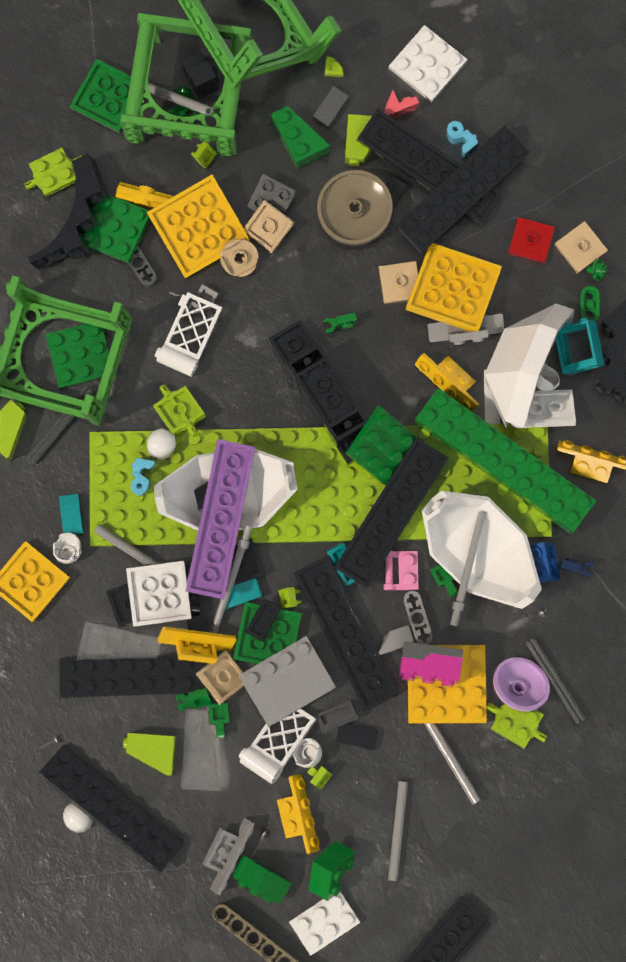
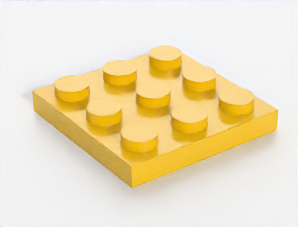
M25 541L0 571V596L31 622H34L68 582L70 577Z

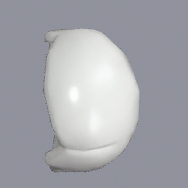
M545 363L536 387L542 391H551L559 386L560 378L558 373Z
M163 428L154 430L147 440L148 453L158 460L171 457L176 448L175 436L169 430Z
M70 532L60 534L59 539L53 543V555L58 562L64 564L73 563L78 560L82 553L80 540L75 534Z
M306 738L301 741L293 753L296 764L301 767L310 768L320 762L322 748L315 739Z
M70 803L64 809V823L70 830L82 833L91 828L93 820L74 804Z

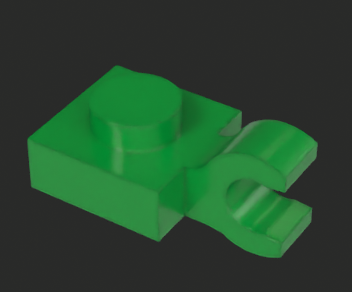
M355 313L323 320L324 324L330 323L332 325L330 329L325 330L326 334L333 333L336 327L350 329L357 322Z
M441 565L430 569L438 587L444 585L450 597L457 594V590L452 583L455 579Z
M207 688L197 689L194 692L188 693V696L184 694L176 696L178 702L184 701L182 704L177 705L180 711H184L189 707L197 709L213 704Z
M228 703L220 705L209 704L210 725L216 724L217 738H225L224 724L230 723Z

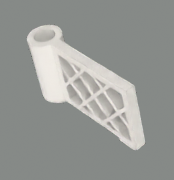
M187 292V295H182L178 305L181 308L164 345L158 347L155 357H157L158 363L192 377L222 311V307ZM191 298L198 302L199 308L189 312L187 304ZM212 307L217 310L214 317L206 319L203 312L204 309ZM201 311L204 321L194 324L191 314ZM189 316L192 325L181 329L180 319ZM206 323L207 333L198 336L195 327ZM193 328L197 338L186 342L183 332ZM181 333L184 343L179 345L170 343L173 335ZM198 340L200 345L198 353L190 352L187 344Z
M302 709L296 711L299 714L295 715V712H293V716H288L278 721L281 724L282 732L271 734L270 727L265 724L252 745L244 748L239 754L240 763L269 783L274 784L281 775L284 766L316 721L314 717ZM305 717L310 721L305 727L298 728L296 718ZM294 719L295 729L284 731L283 721ZM296 732L297 740L294 743L287 744L285 734ZM283 735L284 745L273 747L272 737ZM269 738L271 748L261 749L257 746L261 739ZM285 748L286 756L282 761H279L275 758L274 750Z

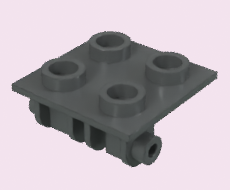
M263 173L247 207L256 211L262 202L266 200L285 215L291 201L296 196V190Z

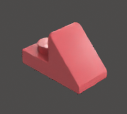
M392 91L384 113L393 119L418 109L419 101L416 96L412 98L409 96L402 99L399 103L394 91Z

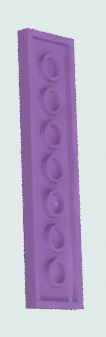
M217 439L185 592L223 600L225 598L255 447Z

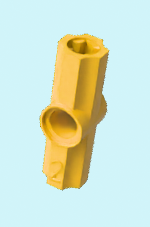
M122 182L119 183L116 191V198L134 203L136 206L144 209L155 208L174 197L156 192L155 189L141 185L137 187Z

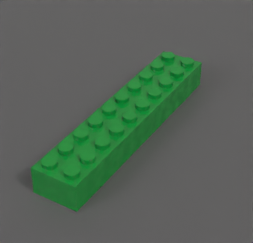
M439 388L415 419L414 423L569 534L576 530L596 502L595 499Z

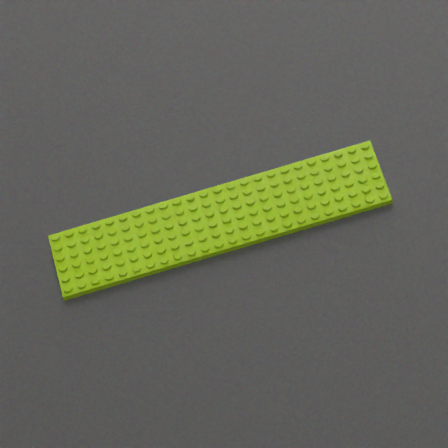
M490 424L549 467L548 427H528L526 429L508 424L507 428H505L504 424ZM419 425L404 426L419 440L449 458L397 541L427 540L422 510L441 491L489 497L527 535V538L552 537L550 519ZM326 427L198 430L199 435L195 434L196 437L194 438L188 430H184L175 436L176 448L171 457L164 460L154 459L148 453L147 440L153 431L90 432V546H115L94 532L99 524L132 546L195 545L197 530L158 513L154 485L196 455L214 453L217 439L252 446L257 450L293 462L298 490L263 527L252 528L249 539H252L253 543L351 542L386 485L381 484L355 461L347 465L329 437ZM136 458L157 463L151 471L146 469L142 471V475L150 481V489L143 496L136 495L131 489V483L135 479L132 475V464ZM244 530L238 531L236 544L238 539L242 537Z

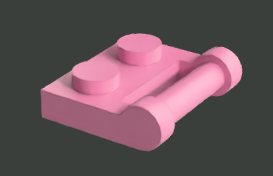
M390 551L385 559V591L418 590V551ZM393 558H398L399 584H393Z

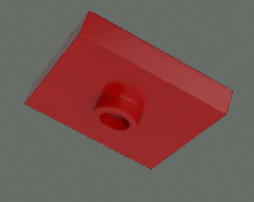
M518 217L508 254L545 264L555 227Z

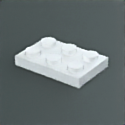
M572 390L534 392L528 414V427L576 425Z
M339 892L337 896H333L329 901L320 900L290 920L289 923L311 956L358 925L360 921L342 893Z

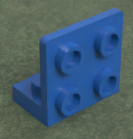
M554 542L530 545L540 583L561 580Z

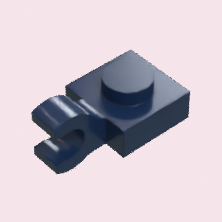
M566 558V560L560 562L559 569L576 574L579 573L585 577H592L593 574L588 573L586 567H594L595 564L586 562L582 565L578 564L575 559Z

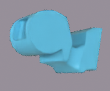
M458 121L449 123L447 138L452 144L465 142L462 145V157L465 159L478 148L479 142L476 139V135L470 133L469 130L463 131V125Z
M136 458L132 464V475L135 479L131 483V489L136 495L143 496L149 491L150 481L142 475V471L154 469L157 464L155 461Z

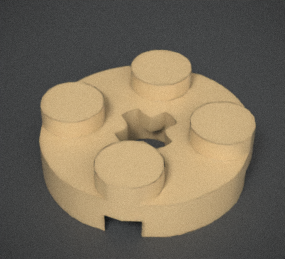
M236 238L227 242L221 249L220 262L224 270L229 274L244 277L252 273L256 268L258 252L251 242L243 238ZM237 253L244 255L242 262L235 261L234 258Z

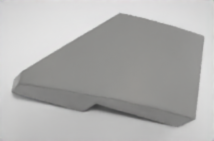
M202 284L196 296L214 304L220 293ZM192 300L188 306L189 312L199 308L196 300ZM212 307L204 309L203 312L210 310Z
M409 625L389 631L384 636V641L378 653L382 655L403 648L405 641L415 643Z

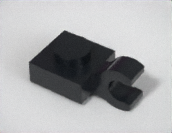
M191 604L193 618L187 620V629L207 632V617H201L200 604Z

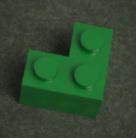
M338 841L333 842L312 862L309 891L326 901H329L333 896H337L341 890L340 882L342 876L347 871H351L355 864V851Z
M243 855L232 875L238 880L237 884L245 889L249 887L251 894L256 897L262 895L261 898L271 904L273 901L281 904L292 884L281 875L267 869Z

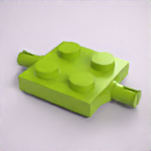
M60 148L29 163L34 179L24 183L26 189L29 190L38 186L46 198L76 183L75 172L71 162L73 160H70L63 148Z
M163 384V387L160 386L159 389L164 397L161 401L154 404L153 407L168 430L176 436L188 429L193 438L196 437L195 434L198 436L199 432L194 425L206 416L187 387L184 386L177 391L171 392L166 384Z
M491 702L486 707V709L496 714L495 721L490 729L519 747L525 749L529 740L533 737L541 740L543 743L548 735L538 730L543 714L537 710L528 712L518 711L505 703L498 707Z

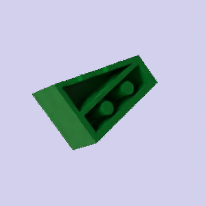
M289 106L271 114V121L297 169L330 153V145Z

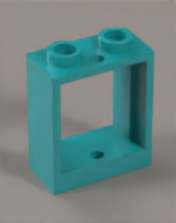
M581 318L572 325L571 323H565L555 338L562 373L573 375L605 366L596 321ZM587 329L593 358L573 363L567 334Z

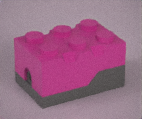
M405 641L402 648L399 676H403L402 680L414 681L415 678H420L422 683L433 684L435 681H440L442 686L453 687L460 679L463 650Z

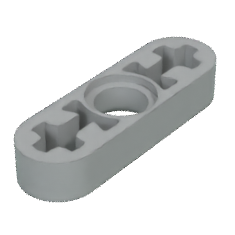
M409 591L405 594L403 602L415 641L419 644L428 645L432 641L433 636L421 596L416 591ZM409 595L417 597L418 600L415 601L416 608L420 606L421 610L416 609L410 613L409 609H413L411 602H407ZM415 613L422 614L423 622L420 624L414 623L412 616ZM426 624L427 628H423L424 634L429 635L426 639L427 642L418 639L421 632L420 629L415 631V627H421Z

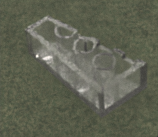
M86 621L77 660L158 658L163 643H158V636L94 621Z
M185 710L180 788L221 791L207 712L203 710Z

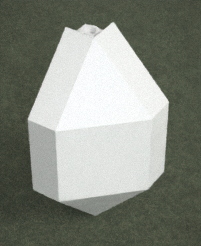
M554 304L504 329L485 372V383L505 428H507L509 423L517 428H528V414L539 375L557 333L565 323L572 324L574 309Z
M255 449L238 531L244 530L246 524L252 525L253 528L263 527L298 490L293 462ZM214 453L196 455L154 485L158 513L198 531L202 509L198 510L194 490L208 482Z
M441 491L434 496L422 510L430 556L460 584L478 512L486 513L467 592L521 609L532 603L542 589L527 535L489 497Z

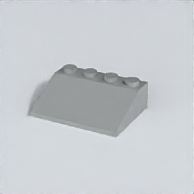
M307 636L239 675L268 727L336 688Z

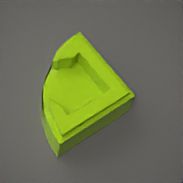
M326 56L325 76L343 77L341 65L334 58Z

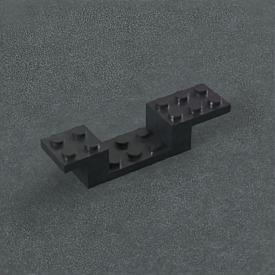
M300 319L268 338L296 385L300 386L327 428V433L346 464L349 465L354 461L345 453L368 419L320 344L315 343Z

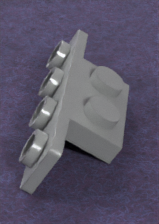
M501 313L485 315L478 332L466 331L443 322L428 323L429 341L449 340L454 345L465 344L466 340H472V342L484 341V338H488L489 334L503 333V315Z
M246 818L243 819L236 835L219 828L202 863L204 866L218 872L210 887V890L217 895H221L222 891L225 890L227 880L236 868L239 855L243 853L245 843L253 833L254 823Z

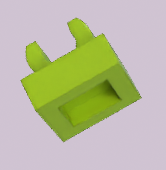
M202 142V144H197V151L195 153L192 152L191 155L202 167L207 169L217 153L208 143Z
M295 587L278 590L281 609L293 608L302 603L301 600H296V594L301 593V591L295 590Z
M322 766L319 770L311 767L307 772L313 777L310 783L320 790L323 789L333 775Z

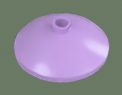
M520 657L509 658L501 662L494 672V689L498 697L509 707L518 711H534L540 708L548 699L550 693L548 678L545 672L534 662Z

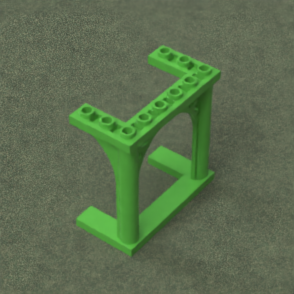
M178 0L232 89L238 88L243 80L307 60L310 65L316 63L341 33V29L333 16L326 17L317 30L312 33L292 0H263L276 11L283 23L285 30L284 44L278 51L263 56L254 39H251L244 44L234 58L201 2L208 0ZM290 37H294L297 43L293 42Z
M138 13L139 31L125 115L121 114L120 120L126 140L131 143L144 142L145 133L154 134L156 132L162 133V135L167 137L178 135L183 139L199 138L203 142H211L213 140L216 141L217 151L221 155H236L237 142L234 126L241 84L238 88L232 89L226 78L224 79L221 95L212 106L213 111L209 115L215 118L217 122L215 127H210L206 124L205 118L207 115L202 113L191 117H180L161 109L153 100L148 86L154 42L161 43L162 36L160 30L192 35L199 34L190 20ZM213 23L223 39L231 40L229 49L234 58L244 44L252 39L251 28ZM144 98L148 99L149 103L145 104ZM148 108L156 110L155 114L150 118L143 116V113ZM216 109H221L219 112V114H221V117H219V115L215 113ZM159 115H162V116L165 117L164 120H162V119H157V118H158ZM201 121L202 126L199 124L194 125V122Z
M12 275L11 281L9 280L7 283L6 291L7 295L16 305L15 309L13 308L10 313V325L5 329L4 344L0 346V397L84 418L92 424L100 426L133 318L121 303L114 302L111 312L44 295L30 289L20 277ZM31 310L36 313L35 322L27 320L26 314L28 311ZM39 310H42V313L47 312L46 316L41 317ZM62 318L116 332L96 398L86 394L85 399L80 400L46 391L34 385L27 378L22 367L21 352L27 336L35 327L45 321ZM25 322L27 324V329L23 331L22 328H24ZM12 359H16V364L10 366L13 363ZM19 370V375L16 379H7L10 371ZM21 380L25 381L24 386L19 383Z

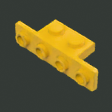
M425 353L419 357L415 366L447 395L471 412L475 411L479 403L466 391L476 381L449 356L439 365Z
M568 440L558 442V451L575 455L570 473L608 483L613 466L626 470L625 456L617 457L607 451H595L589 446L583 445L581 447L574 445L573 442Z
M163 627L158 636V643L176 645L179 660L215 664L218 659L216 650H227V652H230L236 642V636L171 627Z
M302 774L289 776L293 796L277 800L285 837L291 838L302 835L306 853L311 854L319 851L320 848L319 839L316 836L314 827L315 822L310 811V801L305 790V781L302 778Z

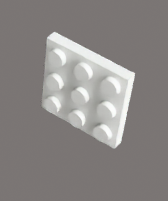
M424 25L389 65V69L432 103L465 65L467 59Z
M184 561L126 569L133 627L192 619L189 593L185 592L187 577Z

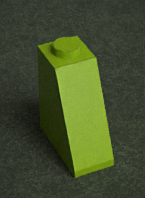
M348 114L345 163H348L350 166L364 165L371 150L356 140L372 116Z
M12 400L0 410V453L8 461H11L27 418L24 412L26 408L18 401L14 403Z
M128 733L127 737H124L123 748L126 749V753L167 776H173L176 736Z

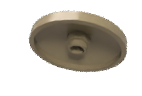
M349 170L337 174L325 184L318 198L317 212L323 229L331 238L342 244L357 246L370 243L384 233L392 218L393 203L391 194L381 179L366 171Z

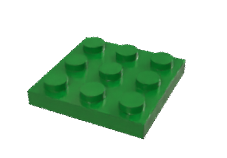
M96 59L73 99L70 109L120 134L122 130L121 114L125 115L131 76Z
M108 195L109 198L103 200L100 204H95L94 207L99 225L90 231L83 232L88 248L130 264L150 221L147 214L149 210Z
M82 324L45 334L59 389L102 378L109 356L103 328Z
M377 406L345 454L381 484L386 485L417 437L386 410Z
M245 602L233 659L259 664L297 641L302 613L280 609L264 640L261 642L245 633L260 605Z

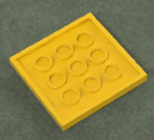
M213 175L208 176L147 212L184 278L218 260L221 249L230 240L243 238L250 241Z
M432 243L425 255L406 310L466 331L478 332L502 266Z
M433 645L463 650L460 679L453 687L442 686L440 681H435L433 684L422 683L420 678L408 681V724L487 723L485 645Z

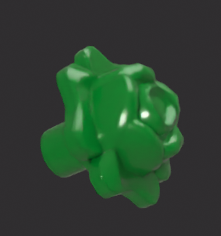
M179 86L178 89L173 90V92L187 98H194L191 95V89L185 86Z
M597 258L593 262V266L587 267V273H592L593 279L600 281L606 275L608 268L603 261Z

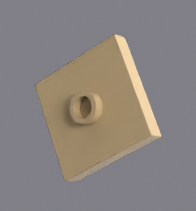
M264 200L243 229L247 235L273 253L295 222Z
M585 221L554 244L577 274L608 251Z
M416 261L379 266L384 304L408 301L418 277Z
M227 650L218 656L215 664L209 663L196 673L219 705L244 686L239 678L243 671Z

